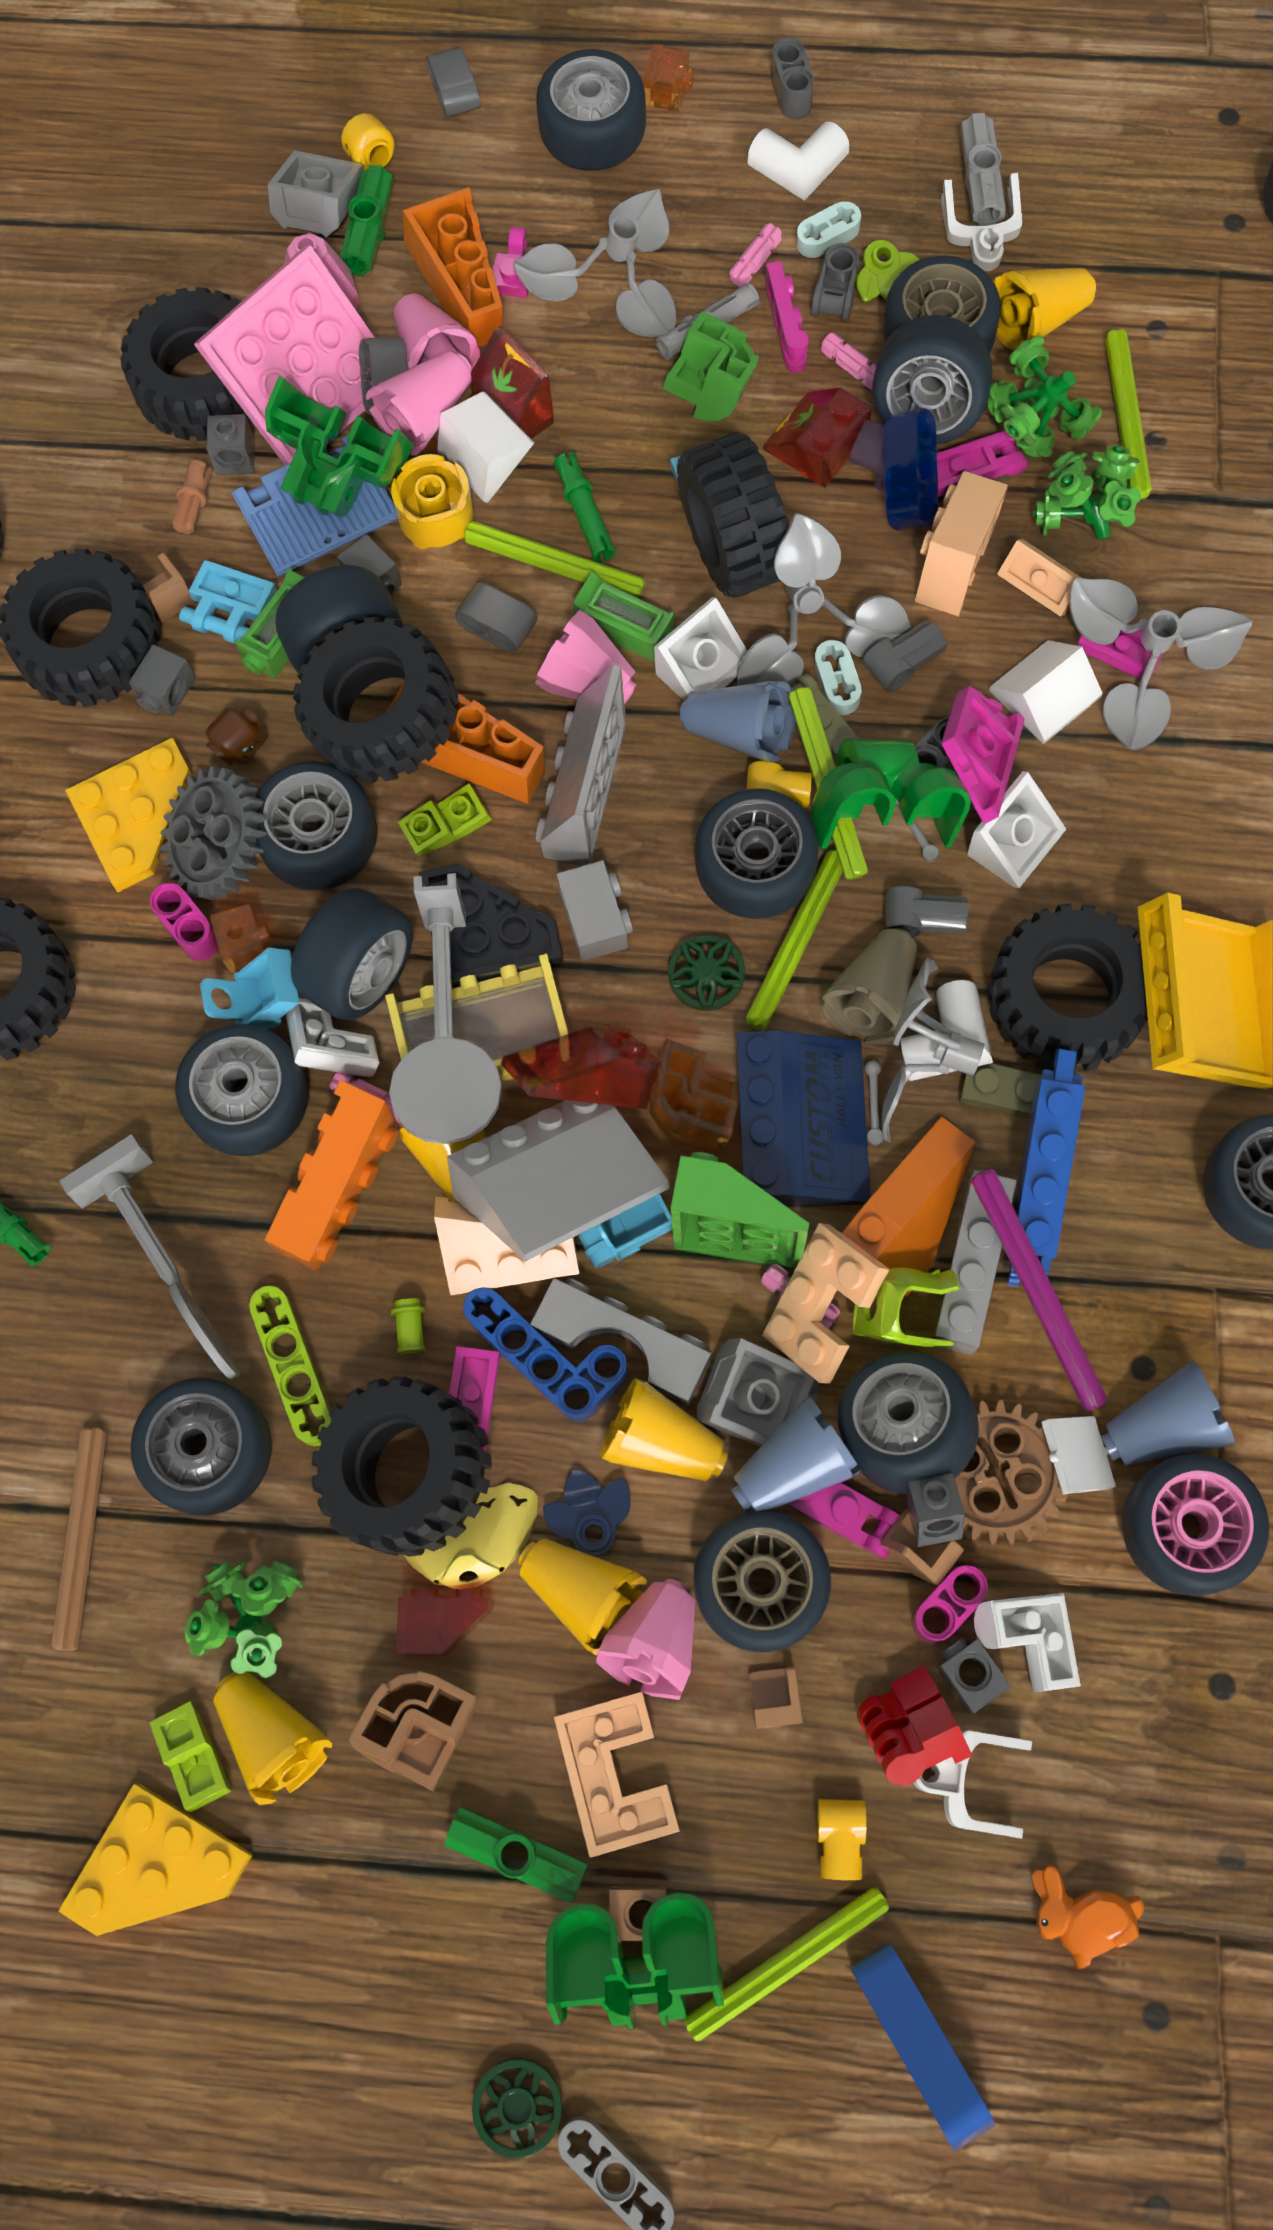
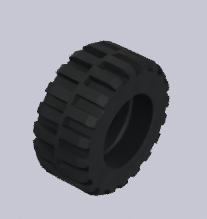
M196 287V291H188L187 288L175 290L176 294L167 297L166 294H162L156 297L155 304L152 306L146 304L138 312L140 316L138 320L132 319L126 329L128 335H125L122 339L120 348L122 351L120 358L121 367L137 406L149 423L155 424L156 428L165 434L170 435L173 432L175 438L189 440L190 437H196L197 441H207L208 416L246 413L213 370L205 375L194 378H178L171 376L170 373L181 360L192 354L199 353L194 343L240 304L241 301L235 298L231 300L229 294L218 290L215 293H210L208 288Z
M733 432L684 451L677 461V481L681 491L680 497L685 508L688 525L693 534L692 537L699 549L700 557L704 565H706L712 581H715L718 590L725 596L738 598L781 581L775 573L774 557L779 543L789 528L787 516H785L783 502L776 489L773 475L767 468L765 458L759 453L758 446L754 441H751L748 435Z
M75 549V553L70 554L66 550L53 552L54 557L47 560L44 557L39 558L33 562L35 566L29 571L24 569L16 577L18 583L15 586L10 585L4 595L8 603H2L0 607V620L2 622L0 624V637L5 644L4 648L26 682L33 689H37L41 696L50 701L58 699L62 705L76 706V702L79 701L83 707L96 706L98 700L105 699L107 703L117 699L116 694L123 690L128 693L132 690L129 684L132 676L151 646H158L156 642H159L161 639V630L157 622L158 616L141 581L135 573L131 572L128 565L119 559L113 560L110 554L96 551L92 555L89 549ZM86 609H102L111 612L107 626L92 641L72 648L50 645L56 628L70 615Z
M379 617L364 618V623L358 624L354 620L343 624V630L337 633L332 630L324 636L326 641L320 647L315 645L308 653L310 658L308 664L302 663L297 675L301 683L295 684L293 699L297 703L294 707L296 720L301 725V731L329 764L335 765L337 769L349 776L351 775L354 778L359 776L363 782H377L378 777L381 776L386 782L398 779V774L404 771L409 775L419 769L417 765L426 759L429 762L437 754L435 749L439 743L444 745L451 734L447 728L448 725L453 726L456 722L458 711L454 706L459 701L458 690L454 685L455 679L428 637L423 636L421 631L412 624H403L400 619L391 617L385 618L384 622ZM386 678L405 679L400 697L386 713L367 722H349L353 703L368 686Z
M0 897V952H16L22 956V970L19 980L11 992L0 1000V1055L5 1060L19 1057L18 1051L25 1048L29 1053L40 1047L38 1040L45 1035L51 1038L58 1031L55 1023L59 1018L65 1020L71 1009L66 1004V1000H72L75 997L76 986L70 979H73L76 973L73 962L68 958L70 955L68 949L45 920L23 903L16 905L11 899Z
M1070 903L1058 904L1055 912L1052 914L1048 908L1034 912L1031 922L1028 919H1023L1017 924L1012 936H1007L1001 946L990 975L991 981L988 987V1000L993 1002L990 1014L994 1023H1002L999 1034L1004 1041L1009 1043L1014 1040L1018 1044L1015 1052L1024 1059L1029 1054L1039 1058L1037 1066L1048 1069L1051 1063H1054L1056 1050L1064 1049L1077 1052L1074 1070L1078 1064H1082L1085 1071L1096 1069L1102 1060L1110 1063L1120 1056L1124 1048L1128 1049L1148 1019L1141 943L1138 944L1135 940L1138 932L1130 924H1127L1125 927L1119 925L1116 922L1119 916L1108 910L1105 916L1094 913L1095 906L1082 904L1080 910H1072ZM1066 959L1083 963L1092 968L1104 981L1109 993L1108 1007L1104 1012L1086 1018L1062 1015L1048 1007L1038 995L1033 982L1034 972L1041 965L1054 960Z
M393 1376L389 1381L383 1378L370 1381L367 1384V1391L356 1388L346 1396L349 1402L344 1407L337 1404L329 1414L332 1421L328 1428L321 1427L317 1439L322 1442L319 1451H313L311 1463L312 1466L317 1467V1475H313L311 1478L313 1491L322 1494L317 1504L322 1514L331 1518L330 1525L339 1534L348 1536L350 1541L361 1546L394 1556L399 1554L409 1557L419 1556L424 1553L425 1549L436 1551L446 1546L447 1541L445 1537L447 1535L457 1538L466 1530L463 1522L468 1516L476 1517L481 1509V1506L476 1504L480 1493L487 1494L490 1480L484 1478L485 1469L492 1468L491 1454L482 1448L489 1442L485 1429L477 1426L478 1417L470 1408L462 1405L461 1400L420 1379L412 1380L406 1376ZM421 1427L429 1445V1464L426 1475L420 1486L409 1498L394 1506L385 1507L377 1494L375 1486V1470L379 1456L388 1442L396 1435L407 1429Z

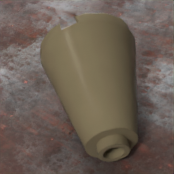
M900 928L882 930L825 991L822 1000L824 999V1004L821 1007L822 1012L830 1024L843 1034L852 1037L855 1031L867 1036L864 1043L887 1044L894 1040L896 1026L903 1012L904 1002L910 988L917 954V944L907 931Z

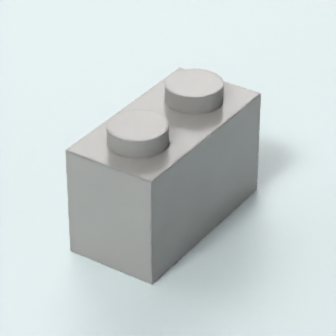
M604 860L557 873L559 891L581 962L627 949V934L633 932L627 909L619 910L616 897L621 896L620 886L615 872L607 873Z

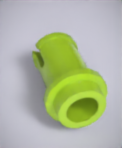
M417 1298L394 1301L395 1309L391 1310V1316L396 1317L397 1354L424 1352L421 1314L425 1313V1307L421 1306L420 1299Z

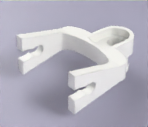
M1018 173L1010 174L1009 187H1007L1005 194L1010 219L987 226H968L956 221L952 179L944 180L940 203L947 240L954 245L970 246L972 262L984 271H992L1000 265L1004 251L1003 243L1015 239L1020 234L1022 213Z
M967 1730L961 1731L971 1753L979 1743L1030 1751L1032 1748V1741ZM950 1757L931 1767L935 1775L931 1776L927 1781L921 1775L919 1779L913 1782L921 1791L944 1795L945 1815L952 1826L1022 1839V1828L973 1820L968 1815L964 1800V1781L969 1758L955 1764L953 1758Z

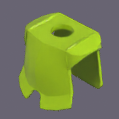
M906 1267L890 1268L875 1297L877 1308L873 1319L870 1316V1308L859 1307L854 1304L853 1333L856 1335L884 1342L922 1347L954 1346L952 1341L905 1335L902 1333L899 1323L900 1306L907 1291L915 1290L945 1294L960 1290L959 1280L952 1269L941 1273L940 1269L926 1273Z

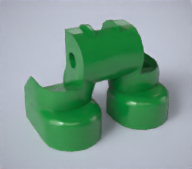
M279 376L265 408L266 431L281 442L297 449L280 487L284 492L293 495L295 503L303 505L306 501L317 506V510L321 515H327L330 512L338 517H343L352 508L363 480L377 487L386 488L392 482L395 473L402 471L401 467L409 460L414 444L401 431L395 429L391 437L374 428L359 416L356 417L349 433L347 446L338 459L326 454L327 442L334 441L338 437L347 414L340 407L334 406L332 410L315 402L299 392L285 378Z
M847 738L841 743L835 756L837 768L831 770L823 778L813 799L811 819L815 825L821 849H827L839 818H859L864 805H874L881 824L888 825L895 810V799L899 802V809L906 825H912L915 818H933L945 848L952 847L971 805L969 793L957 772L929 763L920 764L915 745L908 739Z
M674 1893L662 1897L651 1905L644 1917L642 1927L643 1956L623 1958L622 1944L615 1921L606 1910L594 1904H578L566 1908L555 1917L548 1928L546 1938V2006L554 2024H561L567 2019V2007L600 2004L607 2012L612 2026L627 2025L630 2030H635L636 2005L658 2003V2015L662 2026L666 2027L669 2020L687 2018L686 1994L712 1991L715 2005L717 2007L724 2006L723 1971L719 1958L718 1935L711 1910L703 1900L691 1894Z

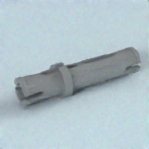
M745 283L733 293L707 307L703 312L729 323L744 312L758 306L759 296L752 284ZM700 313L694 316H686L676 328L656 338L657 349L665 360L669 361L682 351L687 332Z

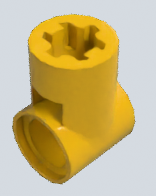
M753 762L748 767L746 789L760 788L773 790L790 797L804 809H809L812 773L784 771L781 765L774 762Z
M818 1799L817 1840L818 1843H823V1855H820V1878L862 1880L860 1845H865L866 1842L865 1800Z

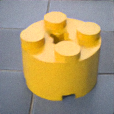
M436 454L421 455L407 461L401 467L402 472L396 481L394 478L391 485L392 499L400 528L405 536L412 541L413 545L419 549L444 547L455 543L459 539H464L465 529L468 523L473 521L474 517L473 503L465 471L456 462H454V465L445 461L443 456Z

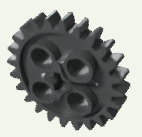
M210 766L209 770L200 768L198 769V777L187 776L188 788L183 786L177 787L180 796L179 800H169L174 810L172 814H164L163 818L169 822V828L163 829L160 833L168 837V842L160 848L161 851L169 853L163 865L173 868L169 878L178 881L177 885L187 891L189 896L215 900L216 897L227 898L228 891H239L238 880L249 881L246 869L248 867L257 869L258 867L253 856L254 853H263L264 849L257 845L256 838L266 836L267 832L257 829V824L265 821L267 817L257 813V810L264 802L262 799L254 798L257 787L248 785L249 778L239 775L237 771Z

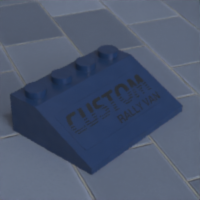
M786 1031L737 1032L736 1054L742 1175L786 1207L865 1205L871 1198L861 1041Z

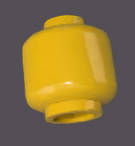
M362 113L354 116L343 129L341 136L342 148L353 162L364 165L363 170L368 169L370 165L385 167L393 157L395 149L394 138L386 126L372 114Z

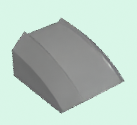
M294 150L268 183L270 213L284 229L292 227L321 233L326 238L344 220L348 212V204L356 194L364 165Z
M742 1338L728 1339L715 1356L714 1365L701 1399L697 1404V1421L761 1447L802 1401L810 1397L816 1404L819 1382L796 1363Z

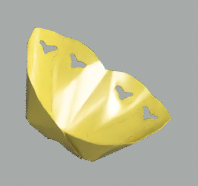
M512 1483L489 1487L487 1494L480 1493L476 1504L480 1502L487 1503L495 1498V1501L492 1502L490 1508L481 1506L475 1518L468 1516L463 1522L466 1530L457 1538L447 1535L445 1537L447 1541L446 1546L436 1551L425 1549L424 1553L419 1556H403L414 1569L434 1584L448 1586L453 1589L477 1588L505 1571L526 1546L537 1518L538 1496L532 1489ZM513 1495L519 1500L525 1498L527 1501L521 1503L520 1506H516V1503L510 1496ZM466 1571H473L478 1575L477 1579L470 1581H461L459 1576Z

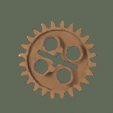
M999 1400L996 1411L989 1412L986 1403L980 1401L979 1414H977L979 1423L978 1438L985 1440L998 1470L1006 1468L1004 1484L1018 1507L1013 1510L1008 1506L1003 1490L995 1476L987 1478L989 1475V1462L977 1444L973 1455L979 1461L978 1467L971 1472H961L955 1478L965 1513L963 1531L967 1527L972 1529L971 1537L974 1544H976L982 1534L988 1535L991 1548L995 1547L998 1536H1004L1009 1547H1013L1015 1533L1019 1532L1028 1542L1032 1541L1031 1526L1034 1525L1043 1532L1047 1531L1048 1525L1043 1516L1046 1514L1050 1517L1058 1518L1060 1515L1059 1509L1052 1502H1066L1068 1494H1063L1062 1490L1057 1488V1486H1060L1054 1463L1049 1459V1454L1051 1453L1043 1427L1040 1429L1036 1427L1038 1413L1034 1412L1027 1419L1022 1418L1021 1404H1017L1012 1413H1006L1003 1400ZM1001 1435H1011L1018 1441L1019 1448L1013 1453H1002L995 1447L994 1441ZM1025 1474L1032 1475L1038 1480L1040 1488L1033 1494H1024L1016 1488V1478ZM982 1493H990L998 1499L1000 1505L994 1512L983 1513L976 1508L974 1500Z

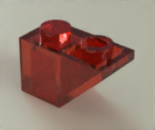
M411 1589V1597L398 1598L396 1653L402 1655H448L493 1611L494 1601L490 1598H483V1590L456 1589L455 1598L438 1597V1589Z

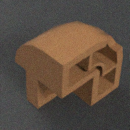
M421 1671L399 1675L387 1683L383 1682L373 1694L352 1732L349 1742L355 1750L392 1773L397 1772L434 1792L454 1751H457L470 1724L476 1707V1696L435 1675Z

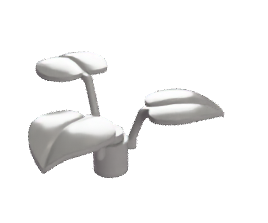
M659 189L635 195L615 207L609 216L607 238L599 240L598 246L579 268L575 269L576 259L574 255L564 246L555 243L536 246L523 257L514 261L513 267L516 275L531 293L541 299L557 302L567 300L577 293L578 282L576 277L582 276L602 251L606 250L614 261L623 262L626 260L628 285L631 290H626L618 296L615 309L617 318L623 327L634 334L647 337H659L675 328L676 309L669 291L656 280H645L639 286L635 282V249L644 253L656 251L664 246L669 236V221Z
M795 513L787 532L777 547L774 557L775 573L786 584L785 591L792 602L788 606L790 613V640L787 644L781 635L774 633L757 640L748 650L742 661L737 676V686L772 680L787 682L790 687L796 685V679L802 676L804 669L802 657L799 653L793 651L797 646V616L799 612L810 614L819 610L821 606L827 608L844 624L851 626L845 636V645L852 654L864 658L866 653L878 642L885 639H890L893 642L910 631L912 627L904 608L897 600L889 596L875 595L864 600L857 607L854 619L848 617L824 596L816 580L829 579L837 572L841 562L839 544L834 536L818 521L806 515Z
M1076 577L1070 592V612L1073 622L1081 635L1096 644L1107 645L1117 639L1120 631L1130 634L1141 630V642L1144 648L1151 652L1139 687L1130 683L1120 684L1108 693L1103 704L1104 721L1108 729L1121 744L1130 750L1144 748L1160 736L1168 724L1171 713L1170 701L1164 691L1160 689H1146L1160 653L1169 650L1175 641L1177 647H1186V656L1193 665L1206 670L1222 668L1230 663L1238 653L1253 621L1230 610L1199 607L1184 613L1180 619L1171 611L1161 610L1154 613L1149 621L1142 618L1139 623L1128 625L1134 620L1138 611L1136 596L1130 588L1115 580Z
M928 957L922 964L906 996L903 1012L896 1026L893 1045H899V1041L908 1027L938 1042L933 1058L939 1059L940 1064L901 1065L889 1086L882 1109L883 1137L889 1143H891L890 1119L900 1099L903 1087L913 1073L940 1072L947 1075L950 1068L973 1076L984 1050V1043L961 1036L960 1033L948 1029L923 1012L922 1008L932 1001V998L925 989L927 980L932 973L938 970L935 961ZM915 1017H917L918 1019H920L921 1021H923V1022L926 1023L927 1025L931 1026L932 1028H934V1029L937 1030L938 1032L933 1031V1030H931V1029H929V1028H927V1027H925V1026H923V1025H921V1024H919V1023L913 1021V1019H914Z

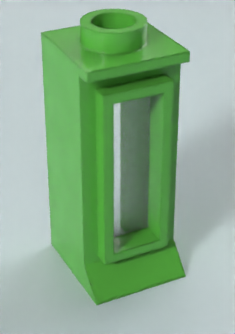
M289 568L287 569L283 584L241 640L237 639L235 642L242 657L241 662L248 670L257 675L263 672L273 679L277 678L289 662V658L276 631V612L287 592L305 578Z
M594 572L590 573L573 600L574 615L581 610L596 621L611 642L654 663V646L675 629L674 612L668 613L603 582Z

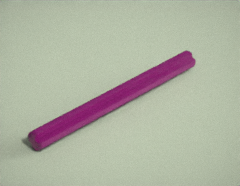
M993 1169L979 1172L971 1179V1183L1083 1409L1090 1411L1101 1407L1107 1400V1396L996 1172Z

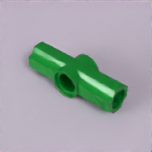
M370 165L368 169L362 170L356 196L348 204L350 219L339 257L350 268L352 275L364 276L366 272L372 271L378 244L386 236L384 221L394 186V177L383 166Z
M462 1806L453 1819L444 1846L498 1870L505 1877L516 1878L573 1904L588 1867V1863L537 1841L527 1833L517 1832ZM509 1842H521L527 1848L529 1856L524 1867L514 1868L505 1860L504 1852Z

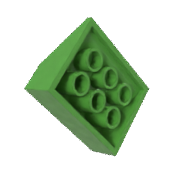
M701 1152L692 1153L691 1157L680 1156L671 1203L674 1249L768 1266L778 1264L785 1269H796L800 1259H803L809 1223L728 1164L718 1162L716 1156Z

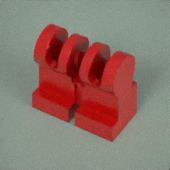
M925 1665L890 1683L893 1690L888 1693L867 1698L857 1710V1720L865 1732L878 1762L882 1764V1770L886 1778L894 1785L903 1786L911 1784L920 1778L925 1769L950 1757L957 1764L972 1756L959 1725Z

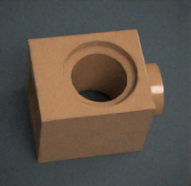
M611 1886L609 1890V1914L615 1921L621 1941H642L643 1926L634 1923L630 1916V1907L638 1900H647L654 1904L662 1897L667 1896V1886Z

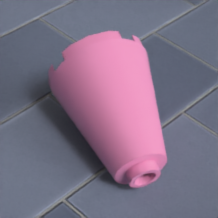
M408 294L397 302L394 308V319L399 337L402 338L406 347L408 369L446 351H451L455 354H462L468 360L472 368L470 374L471 377L478 368L481 356L476 339L467 328L420 294Z
M446 351L373 386L366 394V400L372 398L374 406L369 409L372 417L383 433L391 437L395 429L401 431L414 444L411 455L417 456L425 449L439 429L440 413L455 406L472 382L470 363L462 354Z

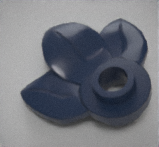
M574 1469L565 1484L564 1502H553L543 1506L545 1521L549 1529L556 1536L573 1540L574 1545L579 1551L592 1556L603 1555L615 1543L616 1527L629 1514L630 1492L623 1478L609 1483L602 1489L590 1475L579 1469ZM591 1526H598L602 1529V1538L597 1542H590L586 1538V1531Z

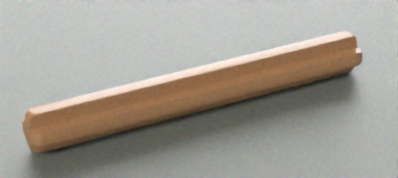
M85 1428L80 1432L51 1643L52 1648L55 1650L73 1651L79 1645L107 1435L105 1430L99 1428Z

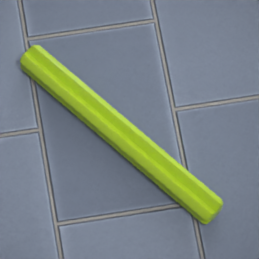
M1124 329L1111 330L1107 333L1105 343L1121 446L1130 450V457L1140 460L1139 466L1133 467L1135 474L1132 478L1127 479L1128 489L1132 487L1139 489L1141 499H1145L1150 495L1152 486L1128 335Z
M470 521L465 529L464 537L465 542L583 583H585L590 573L594 572L603 582L638 599L641 598L644 592L645 579L643 577L476 521Z
M801 687L789 693L788 698L818 789L823 778L831 770L835 769L836 766L812 690L809 687ZM839 818L832 838L844 877L847 880L861 878L868 873V868L852 818Z
M829 850L826 853L813 883L746 1016V1024L758 1031H765L843 873L837 851Z
M876 1887L871 1888L724 1989V2006L717 2007L713 1997L688 2014L687 2018L684 2019V2023L695 2041H701L886 1913L889 1905L881 1891Z

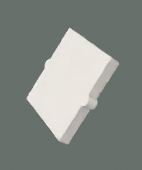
M1095 1416L1047 1419L1041 1422L1051 1453L1049 1454V1459L1054 1463L1063 1494L1108 1490L1116 1487L1107 1458L1108 1450L1103 1445Z

